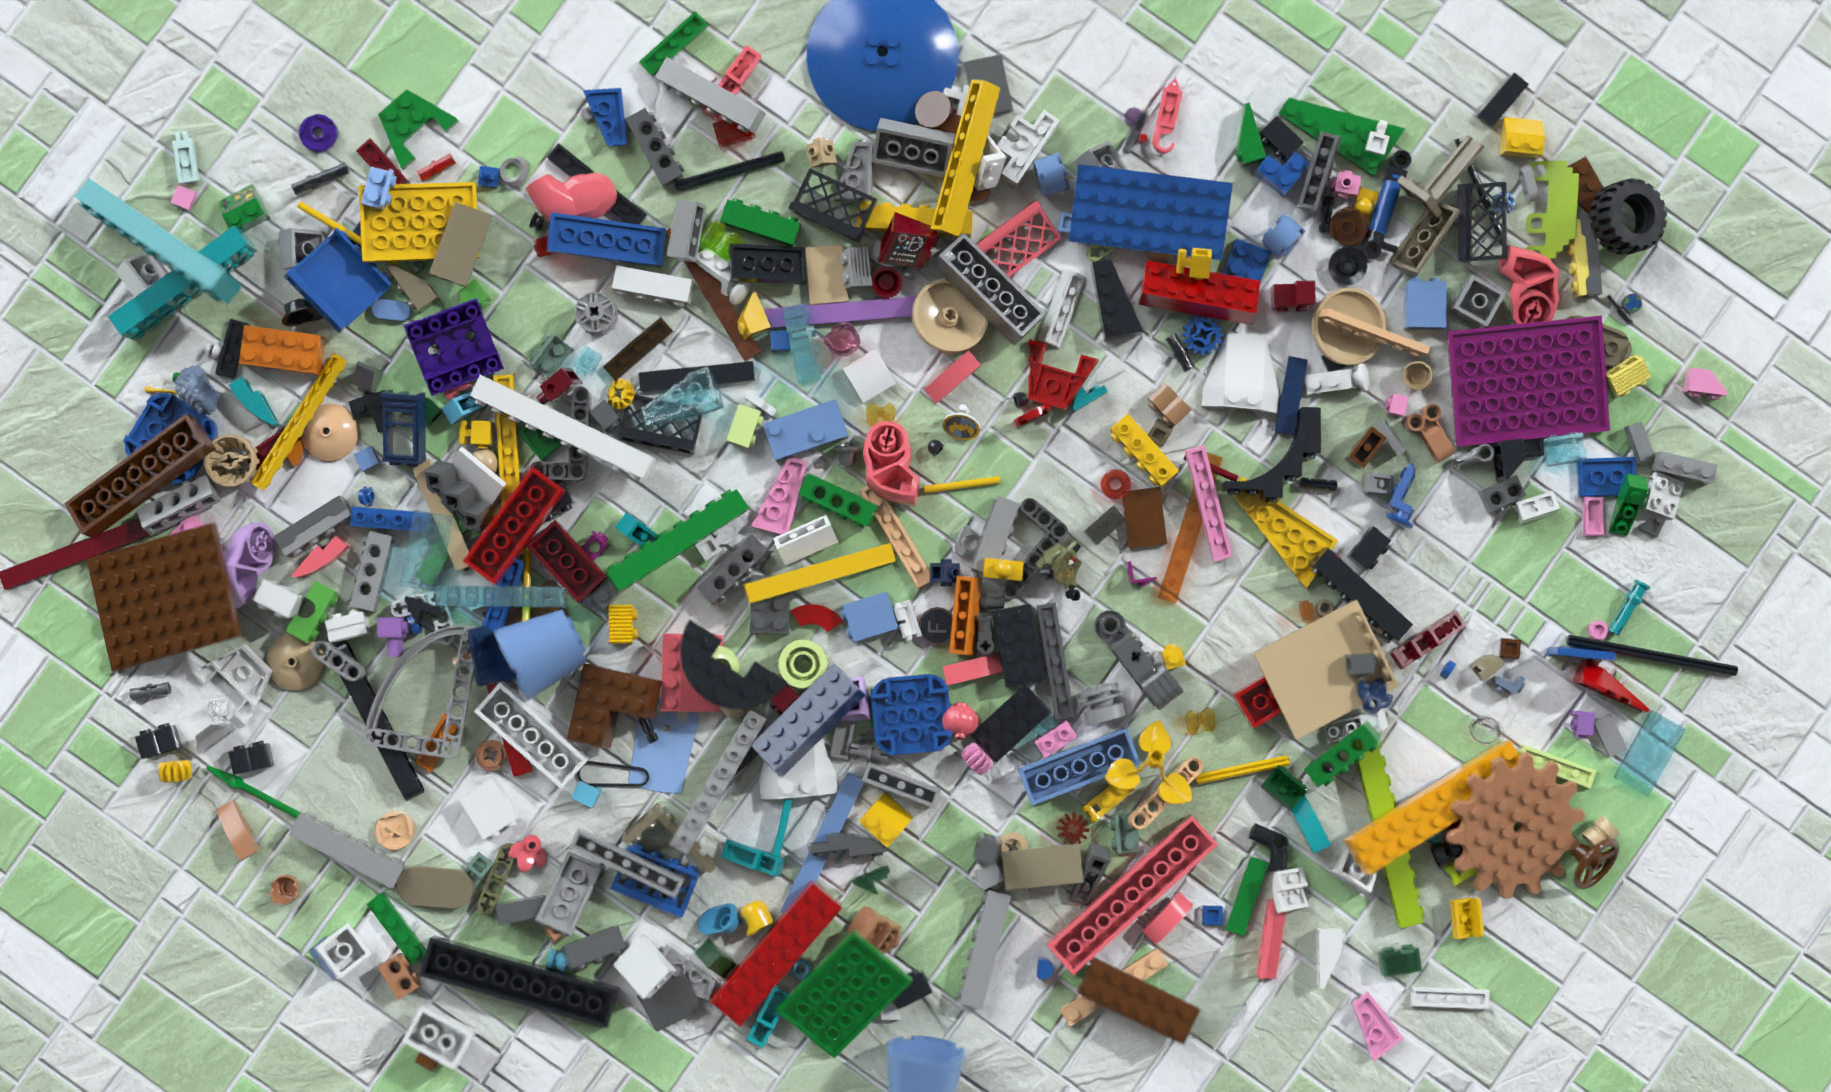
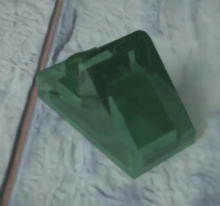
M886 864L854 877L851 881L854 885L878 895L873 880L877 879L878 882L888 878L887 874L890 873L889 866Z

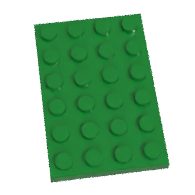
M853 930L777 1006L776 1011L835 1059L912 982V978Z

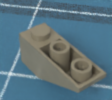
M388 262L385 263L388 268L385 271L392 280L394 278L399 283L397 288L403 295L407 294L410 298L408 303L414 311L418 310L422 313L440 300L429 283Z

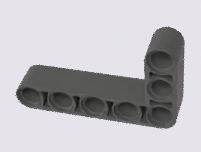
M580 386L573 390L571 418L590 427L592 395L585 387ZM581 391H585L587 394L586 399L583 401H579L577 398L578 393ZM580 410H584L586 414L582 420L576 418V414ZM571 445L568 463L536 461L530 465V468L543 466V474L553 481L580 482L585 480L588 474V456L583 454L581 458H575L574 452L578 447ZM560 466L563 469V474L556 477L554 469ZM580 467L582 475L575 478L573 471L575 468Z
M1033 498L1023 500L1020 505L1021 512L1046 532V534L1023 561V571L1028 575L1027 580H1007L1002 586V596L1009 600L1017 597L1040 569L1038 566H1032L1029 563V559L1031 556H1037L1039 560L1043 557L1045 551L1041 547L1042 543L1049 541L1053 547L1056 543L1061 544L1068 534L1067 526ZM1026 502L1034 504L1033 512H1027L1024 509ZM1041 514L1048 515V524L1044 525L1039 522ZM1057 526H1061L1064 529V534L1061 537L1054 534V528ZM1011 585L1015 588L1013 596L1005 594L1006 586Z

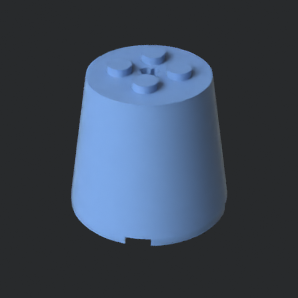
M562 609L494 630L527 701L587 662L583 654L586 650L578 632H576L571 618H566Z
M912 1035V1039L906 1040L901 1036L890 1040L887 1044L889 1092H956L965 1059V1049L963 1047L958 1049L956 1043L931 1036Z

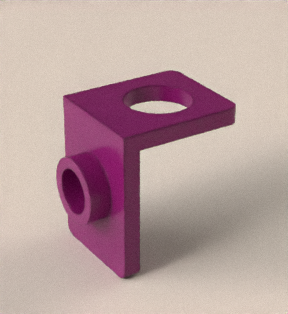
M593 530V535L582 545V548L593 560H596L610 544L607 542L608 538L601 531L598 533ZM593 541L598 542L600 545V549L596 553H592L589 550V544Z
M1131 561L1127 562L1130 584L1137 583L1138 586L1149 585V581L1157 580V577L1134 580Z

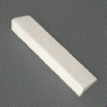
M1063 270L1038 341L1060 348L1085 281V276L1072 270Z

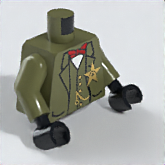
M1074 540L1066 548L1056 543L1052 548L1044 552L1043 557L1036 565L1040 568V574L1044 576L1045 580L1053 579L1065 589L1068 588L1069 590L1065 593L1066 598L1078 601L1080 599V592L1075 589L1077 587L1076 576L1082 562L1075 555L1081 546Z

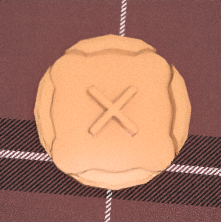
M389 812L383 815L375 827V836L378 843L389 850H400L406 847L412 841L415 834L412 820L401 812Z

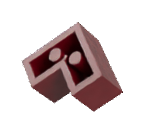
M1295 281L1293 284H1273L1271 286V310H1277V313H1286L1288 309H1296V312H1307L1308 309H1311L1316 304L1315 281Z

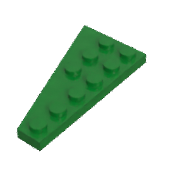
M1290 97L1277 114L1317 141L1321 131L1340 136L1342 140L1337 154L1372 177L1375 176L1406 129L1387 123L1384 135L1390 137L1385 155L1381 156L1365 151L1371 131L1376 132L1377 124L1380 121Z

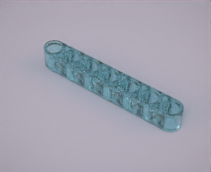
M436 586L435 606L565 608L567 588Z

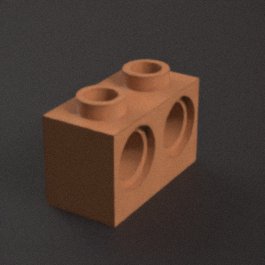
M401 953L377 967L398 1000L421 986L420 976L416 971H412L409 966L411 963ZM393 962L400 965L399 972H395L392 969ZM403 979H408L410 981V988H405L403 986Z

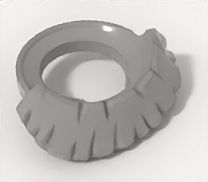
M517 156L516 158H509L502 163L500 175L504 181L509 183L510 187L519 188L526 182L529 171L527 160ZM509 164H516L520 168V174L518 177L508 178L505 175V168Z
M968 525L963 526L956 537L955 553L959 557L973 555L977 548L976 546L971 551L966 550L961 545L964 536L973 535L977 540V545L980 540V536Z

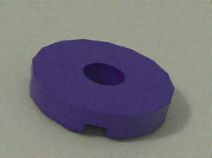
M313 114L305 118L301 123L299 137L307 149L312 152L321 153L328 151L335 145L338 138V130L334 121L326 115ZM318 128L322 129L323 135L320 138H315L314 131Z

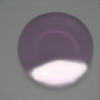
M1132 107L1125 112L1124 122L1127 126L1133 127L1142 112L1139 108Z

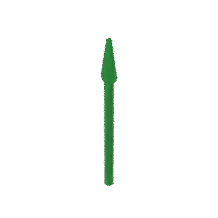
M211 766L206 767L208 771L233 789H241L296 819L301 814L298 810L243 782V779L239 776Z

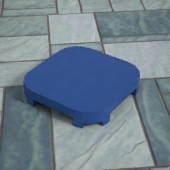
M162 393L150 397L146 401L148 404L130 434L125 436L123 442L125 443V451L128 457L185 414L198 418L211 441L218 437V426L210 416L205 413L198 414L196 409H191L180 398ZM204 458L170 483L186 484L190 482L203 465Z
M932 674L889 677L882 679L875 685L871 698L876 743L882 751L890 755L936 752L948 745L952 738V731H946L943 728L942 717L950 708L947 684L942 678Z

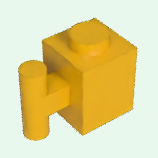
M1192 248L1191 257H1186L1185 249H1179L1176 272L1184 273V267H1190L1189 277L1198 280L1209 279L1212 249Z
M460 421L459 444H467V437H471L470 444L476 445V449H487L488 446H493V422L471 421V429H467V421Z

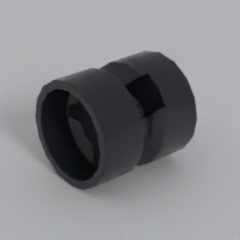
M1445 839V843L1438 842L1430 846L1433 858L1440 869L1451 865V861L1455 862L1463 852L1460 844H1450L1447 839ZM1444 849L1447 850V853L1449 854L1448 857L1446 856Z

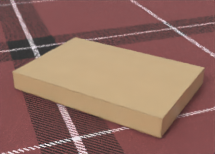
M843 244L805 248L810 305L848 302V292L844 288L845 284L842 283L841 279L843 265L840 263V255L844 250Z

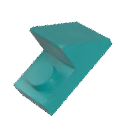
M1105 385L1092 387L1088 390L1089 394L1086 393L1082 386L1074 398L1072 411L1076 412L1108 392Z

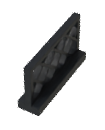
M809 168L794 202H791L788 209L860 243L863 237L862 233L878 199ZM812 174L819 177L821 184L814 187L810 186L809 181ZM831 183L835 184L838 192L828 195L825 186ZM822 187L825 197L815 200L812 191ZM810 192L812 202L807 204L800 202L802 195ZM852 192L854 200L845 203L842 193ZM839 195L842 204L832 208L829 198ZM864 199L872 201L868 209L861 210L858 201ZM827 200L829 209L823 212L819 211L817 203ZM856 203L859 212L849 216L846 206ZM844 208L846 217L836 219L833 211ZM860 215L862 223L858 229L852 226L850 219Z
M1507 182L1458 184V209L1460 210L1458 214V261L1470 263L1471 261L1507 259ZM1494 187H1502V194L1495 200L1489 193ZM1472 189H1481L1484 194L1476 201L1472 198ZM1488 195L1494 203L1486 210L1480 203ZM1498 204L1502 208V213L1496 219L1489 212ZM1477 206L1484 211L1478 220L1472 216V211ZM1488 214L1494 222L1486 229L1480 222ZM1498 223L1502 227V233L1496 238L1489 231ZM1477 225L1484 230V233L1478 239L1472 235V230ZM1487 233L1494 239L1488 248L1480 243ZM1497 242L1502 246V255H1493L1490 252V249ZM1479 244L1485 251L1480 256L1473 257V248Z
M634 394L633 399L639 400L643 407L635 412L630 405L625 408L621 428H619L618 432L619 440L695 455L704 408ZM652 404H658L662 410L652 415L647 407ZM672 407L677 408L681 413L673 419L666 412ZM646 409L650 418L641 423L636 414ZM691 411L699 412L698 418L691 423L685 416ZM665 413L669 421L659 426L655 418ZM633 416L639 423L634 428L625 427L627 420ZM683 417L688 425L678 430L674 422ZM653 420L658 428L652 432L646 431L644 425ZM672 424L677 432L671 436L665 435L662 429ZM691 428L694 432L693 440L684 439L681 433Z

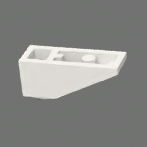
M1316 928L1317 987L1320 989L1325 988L1343 950V944L1346 943L1345 933H1342L1340 928Z

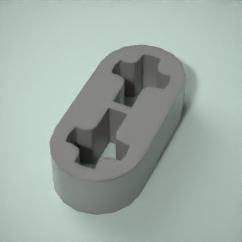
M1531 166L1519 167V178L1526 201L1538 200V189Z

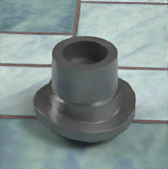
M845 442L834 447V451H837L839 454V464H856L857 451L861 450L859 445Z

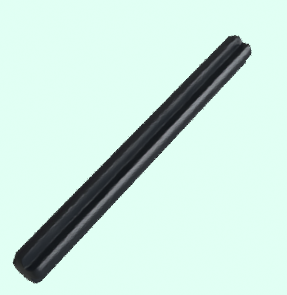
M783 151L775 152L675 181L674 185L676 191L679 192L784 162L785 156Z

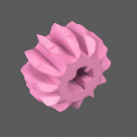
M976 743L966 746L961 753L963 760L978 775H983L993 765L991 758Z

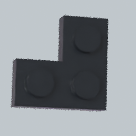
M386 390L348 401L354 420L373 415L377 431L379 433L383 432L381 392Z

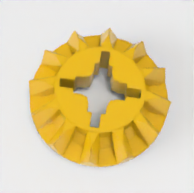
M618 379L617 381H612L611 387H607L609 390L606 395L608 398L607 403L613 408L624 409L633 401L634 387L628 380ZM618 390L622 391L621 398L617 397Z

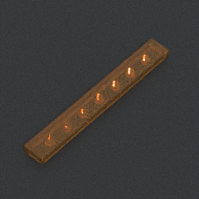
M1206 452L1209 463L1220 467L1223 457ZM1212 472V476H1213V480H1214V484H1215V481H1216V478H1217V474H1215V473ZM1194 486L1157 597L1173 603H1177L1203 522Z

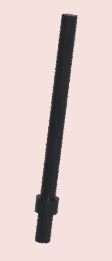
M1461 137L1454 140L1457 148L1463 141ZM1472 162L1467 168L1473 184H1481L1482 182ZM1476 189L1479 197H1481L1484 192L1481 189ZM1488 195L1482 200L1486 210L1491 206ZM1493 210L1489 212L1494 218H1498ZM1488 215L1491 223H1493L1494 220ZM1497 223L1493 228L1498 237L1502 233V227Z

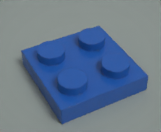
M1236 238L1223 274L1259 280L1261 283L1272 252Z

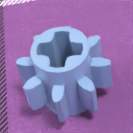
M1502 191L1492 197L1496 200L1502 194ZM1507 193L1508 214L1514 210L1513 206L1515 205V199L1510 193ZM1498 204L1492 209L1496 214L1502 213V208Z

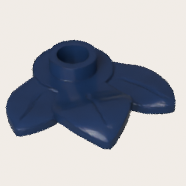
M1383 678L1376 679L1371 685L1362 679L1358 683L1357 694L1363 700L1362 707L1364 711L1369 714H1375L1381 708H1387L1392 704L1393 695L1386 693L1387 685ZM1370 701L1374 702L1375 707L1371 706Z

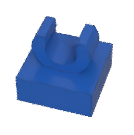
M480 166L478 186L498 188L500 169Z

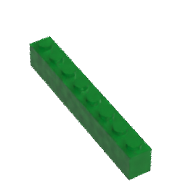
M727 490L721 494L722 498L720 500L708 502L705 505L706 509L701 512L699 510L694 511L689 515L690 519L685 522L680 520L672 526L674 529L670 532L663 531L656 536V541L644 543L640 546L641 550L637 553L632 551L624 557L625 560L620 564L615 562L610 565L606 576L618 594L747 512L749 507L738 490Z

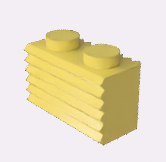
M1633 355L1626 359V361L1606 371L1607 384L1612 394L1618 397L1625 396L1630 393V389L1644 385L1647 382L1646 380L1651 378L1649 369L1642 357Z

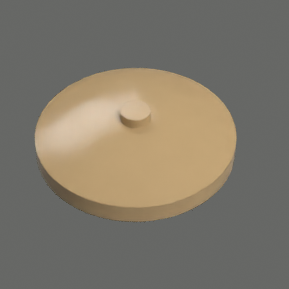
M947 279L936 280L926 285L913 303L912 321L918 336L929 347L947 354L965 352L973 348L981 340L987 329L988 319Z
M1351 287L1337 289L1324 296L1314 310L1311 325L1313 339L1320 352L1329 360L1342 365L1359 364L1370 359L1382 345L1375 342V338L1361 337L1358 335L1359 332L1354 330L1352 332L1341 329L1340 325L1327 324L1324 322L1325 319L1318 316L1320 310L1329 308L1386 330L1385 316L1379 303L1369 293Z

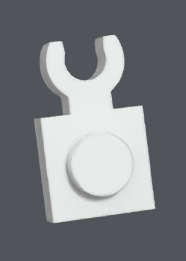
M749 391L745 396L748 400L747 404L752 408L757 409L759 407L772 417L777 412V409Z
M721 530L717 534V538L714 539L712 535H709L695 545L705 561H708L722 551L719 547L720 545H727L731 542L730 538L726 541L721 539L722 534L726 533L725 530Z

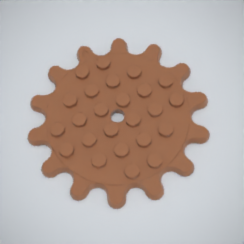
M1527 752L1519 756L1518 763L1513 768H1508L1504 759L1496 757L1491 762L1492 773L1489 778L1482 779L1476 774H1472L1467 778V785L1471 789L1470 798L1466 801L1456 800L1451 804V811L1461 818V824L1457 829L1450 830L1447 833L1446 839L1450 844H1460L1462 846V855L1456 859L1454 866L1460 872L1470 868L1476 870L1477 875L1473 882V887L1477 891H1484L1491 883L1496 882L1499 885L1500 897L1509 899L1513 896L1516 886L1522 883L1530 894H1536L1541 890L1540 879L1542 875L1549 872L1554 877L1562 876L1565 872L1560 862L1562 854L1567 850L1575 851L1580 845L1579 840L1571 835V828L1577 822L1583 821L1585 814L1582 809L1569 806L1570 798L1577 792V785L1573 781H1566L1563 784L1556 783L1559 767L1554 761H1548L1542 769L1536 770L1533 766V757ZM1520 822L1521 829L1514 831L1515 823Z

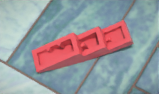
M746 45L725 72L724 78L718 86L737 96L761 60L762 55ZM703 106L702 112L718 122L722 115L717 113L714 116L706 111L707 107Z

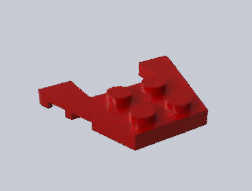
M1029 339V399L1043 404L1048 403L1050 406L1066 410L1098 364L1099 359L1081 354L1076 372H1068L1042 364L1047 344Z

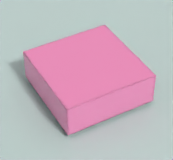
M178 185L171 203L190 211L198 193Z

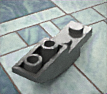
M826 833L827 841L808 843V851L813 853V856L825 855L826 851H832L834 854L843 853L844 849H847L849 856H852L853 859L864 858L865 854L882 856L883 852H888V848L884 844L869 837L852 833Z

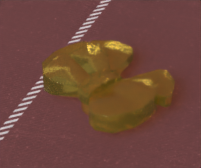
M874 402L867 405L866 422L870 427L877 424L878 417L883 418V422H895L896 409L892 403H887L884 407H878Z
M1206 707L1202 712L1195 713L1192 710L1186 712L1185 723L1188 727L1187 731L1190 734L1196 735L1199 724H1203L1206 732H1211L1216 726L1213 710Z

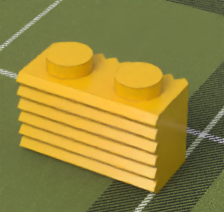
M609 605V644L634 643V639H638V629L634 628V620H637L638 613L637 609H634V605Z

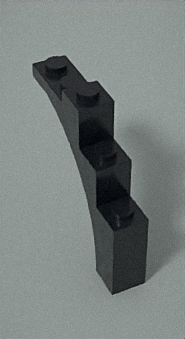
M1301 407L1299 409L1293 441L1287 453L1273 469L1248 481H1225L1222 483V492H1227L1228 495H1239V492H1247L1249 496H1255L1260 493V500H1266L1267 504H1275L1283 498V478H1285V481H1296V479L1302 476V456H1304V459H1315V456L1321 454V408Z

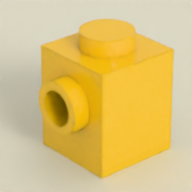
M1175 644L1164 646V650L1160 651L1163 665L1168 670L1186 665L1181 646L1176 647Z

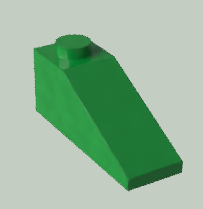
M1250 102L1246 103L1243 107L1236 147L1237 151L1235 152L1237 163L1240 162L1241 167L1264 161L1266 158Z

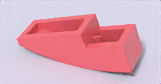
M968 350L924 390L937 404L980 368L981 364Z
M335 536L325 548L316 546L292 576L294 578H302L323 570L343 556L351 546L342 538Z
M999 653L942 666L947 685L1003 672Z

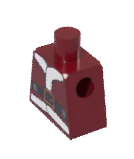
M560 368L540 385L543 392L536 396V399L542 405L549 401L558 402L580 386L582 381L572 368Z

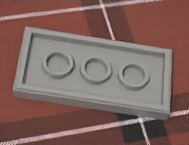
M568 851L535 922L571 938L604 866Z

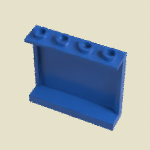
M336 228L332 235L294 268L289 269L284 278L340 334L387 292L392 284L390 283V278L385 273H381L374 262L363 263L362 249L358 245H353L349 241V236L344 231Z

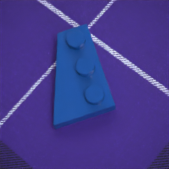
M622 88L583 90L607 147L627 146Z

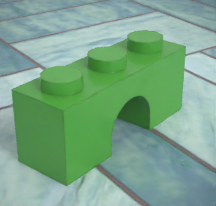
M315 581L305 597L308 601L315 604L314 614L308 618H302L295 614L286 632L308 645L311 641L314 642L319 634L318 629L320 625H324L325 620L329 617L327 613L338 602L337 592Z

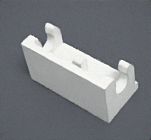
M1550 491L1516 502L1515 513L1518 512L1519 525H1523L1554 515L1560 507L1554 492Z

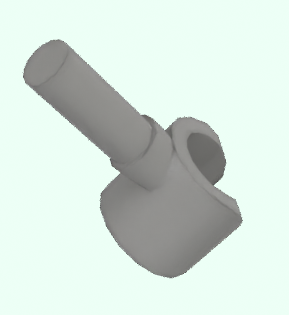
M589 107L581 111V117L584 122L593 119L592 111Z

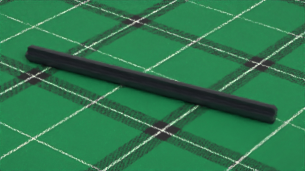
M1568 635L1566 641L1567 645L1613 652L1619 655L1730 676H1737L1738 666L1575 635Z

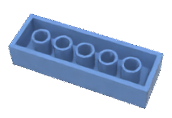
M1123 727L1017 769L1031 805H1035L1105 778L1111 764L1118 759H1128L1135 766L1141 763L1128 729Z

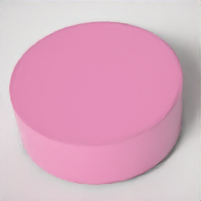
M1594 621L1588 626V635L1592 639L1603 640L1607 637L1609 630L1604 622Z

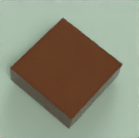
M1501 638L1499 657L1520 659L1521 640Z

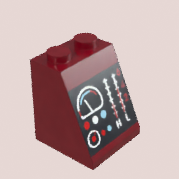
M894 212L880 242L878 262L922 268L924 263H928L930 260L931 248L936 247L939 236H937V231L930 229L931 225Z

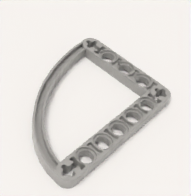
M458 625L436 630L414 643L398 659L384 679L373 702L364 733V740L368 745L443 758H454L459 754L474 675L472 658L465 659L462 652L464 649L470 648V645H464V641L469 642L468 636H466L467 629L475 628L474 626ZM461 634L443 739L378 729L377 723L388 693L411 659L431 643L444 637ZM463 667L468 668L470 672L469 676L465 679L459 675V670ZM460 686L466 689V695L462 698L456 695V689ZM454 706H460L463 709L461 716L456 717L453 715L452 709ZM451 725L459 727L458 735H450L449 727ZM373 731H375L377 736H383V732L386 733L383 738L384 745L381 744L382 740L379 739L374 740L373 743L372 739L369 738V734H373ZM392 734L398 737V743L394 746L388 743V737ZM447 737L458 739V742H453L452 747L456 751L452 752L451 755H448L449 752L446 751V747H449L451 741H447ZM409 738L417 740V746L414 749H410L407 746ZM429 741H434L437 745L434 752H429L426 749V744Z

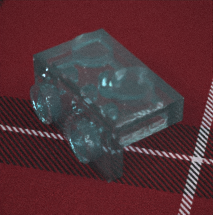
M1570 432L1565 436L1551 435L1544 439L1543 444L1547 467L1587 461L1583 433Z

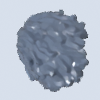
M199 365L182 369L174 382L176 384L175 390L178 396H180L181 401L185 402L191 409H196L198 414H213L216 411L217 400L222 393L214 390V387L211 386L208 378L205 376L207 372H204V369H201Z

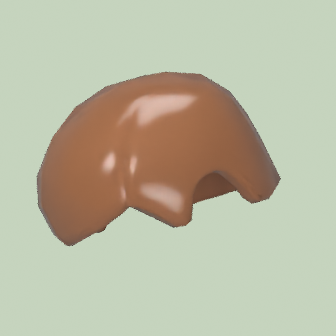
M288 874L279 876L271 883L272 890L269 893V897L278 905L291 904L300 894V884L294 876Z

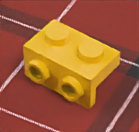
M1465 897L1449 900L1453 939L1484 937L1480 898Z

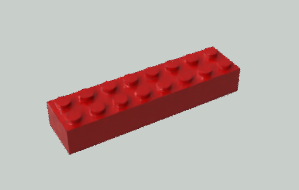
M811 880L710 997V1002L738 1026H741L842 909L841 904Z

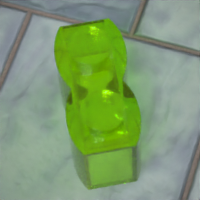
M710 220L701 234L700 243L729 262L728 246L729 244H743L740 240L741 236L734 231H731V233L724 229L725 225L721 222Z

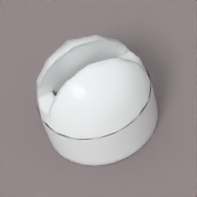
M211 342L206 345L205 353L211 358H217L220 356L222 348L219 344ZM212 345H215V346L213 347L212 354H209Z

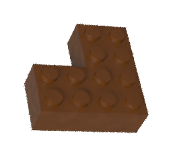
M583 664L567 739L600 748H611L619 712L654 719L662 681L597 665Z

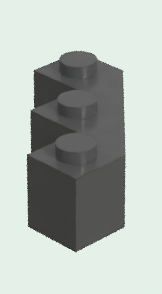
M438 460L424 471L427 488L433 494L435 492L442 499L441 503L451 514L455 513L461 519L460 523L464 528L481 532L494 519L492 505L475 500L473 484L457 481L453 463Z

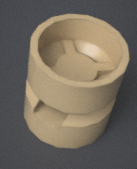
M1600 816L1594 822V827H1589L1582 833V836L1593 847L1602 840L1608 838L1615 839L1620 833L1604 816Z

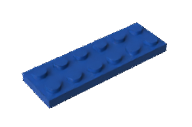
M551 212L547 252L662 267L666 228Z

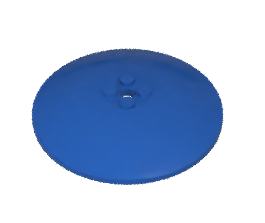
M830 0L814 21L807 43L808 73L819 99L839 119L868 131L877 132L880 118L912 125L918 124L915 108L919 99L931 91L944 93L945 88L951 89L958 70L959 49L955 30L947 14L935 0ZM881 47L888 50V54L884 57L877 54V50Z

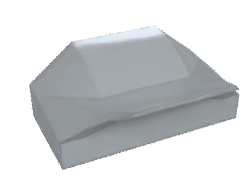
M229 723L210 724L195 735L197 742L196 750L199 754L207 752L236 729Z

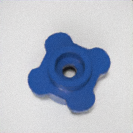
M364 486L359 490L358 500L361 504L373 505L375 493L372 487L367 488V486Z

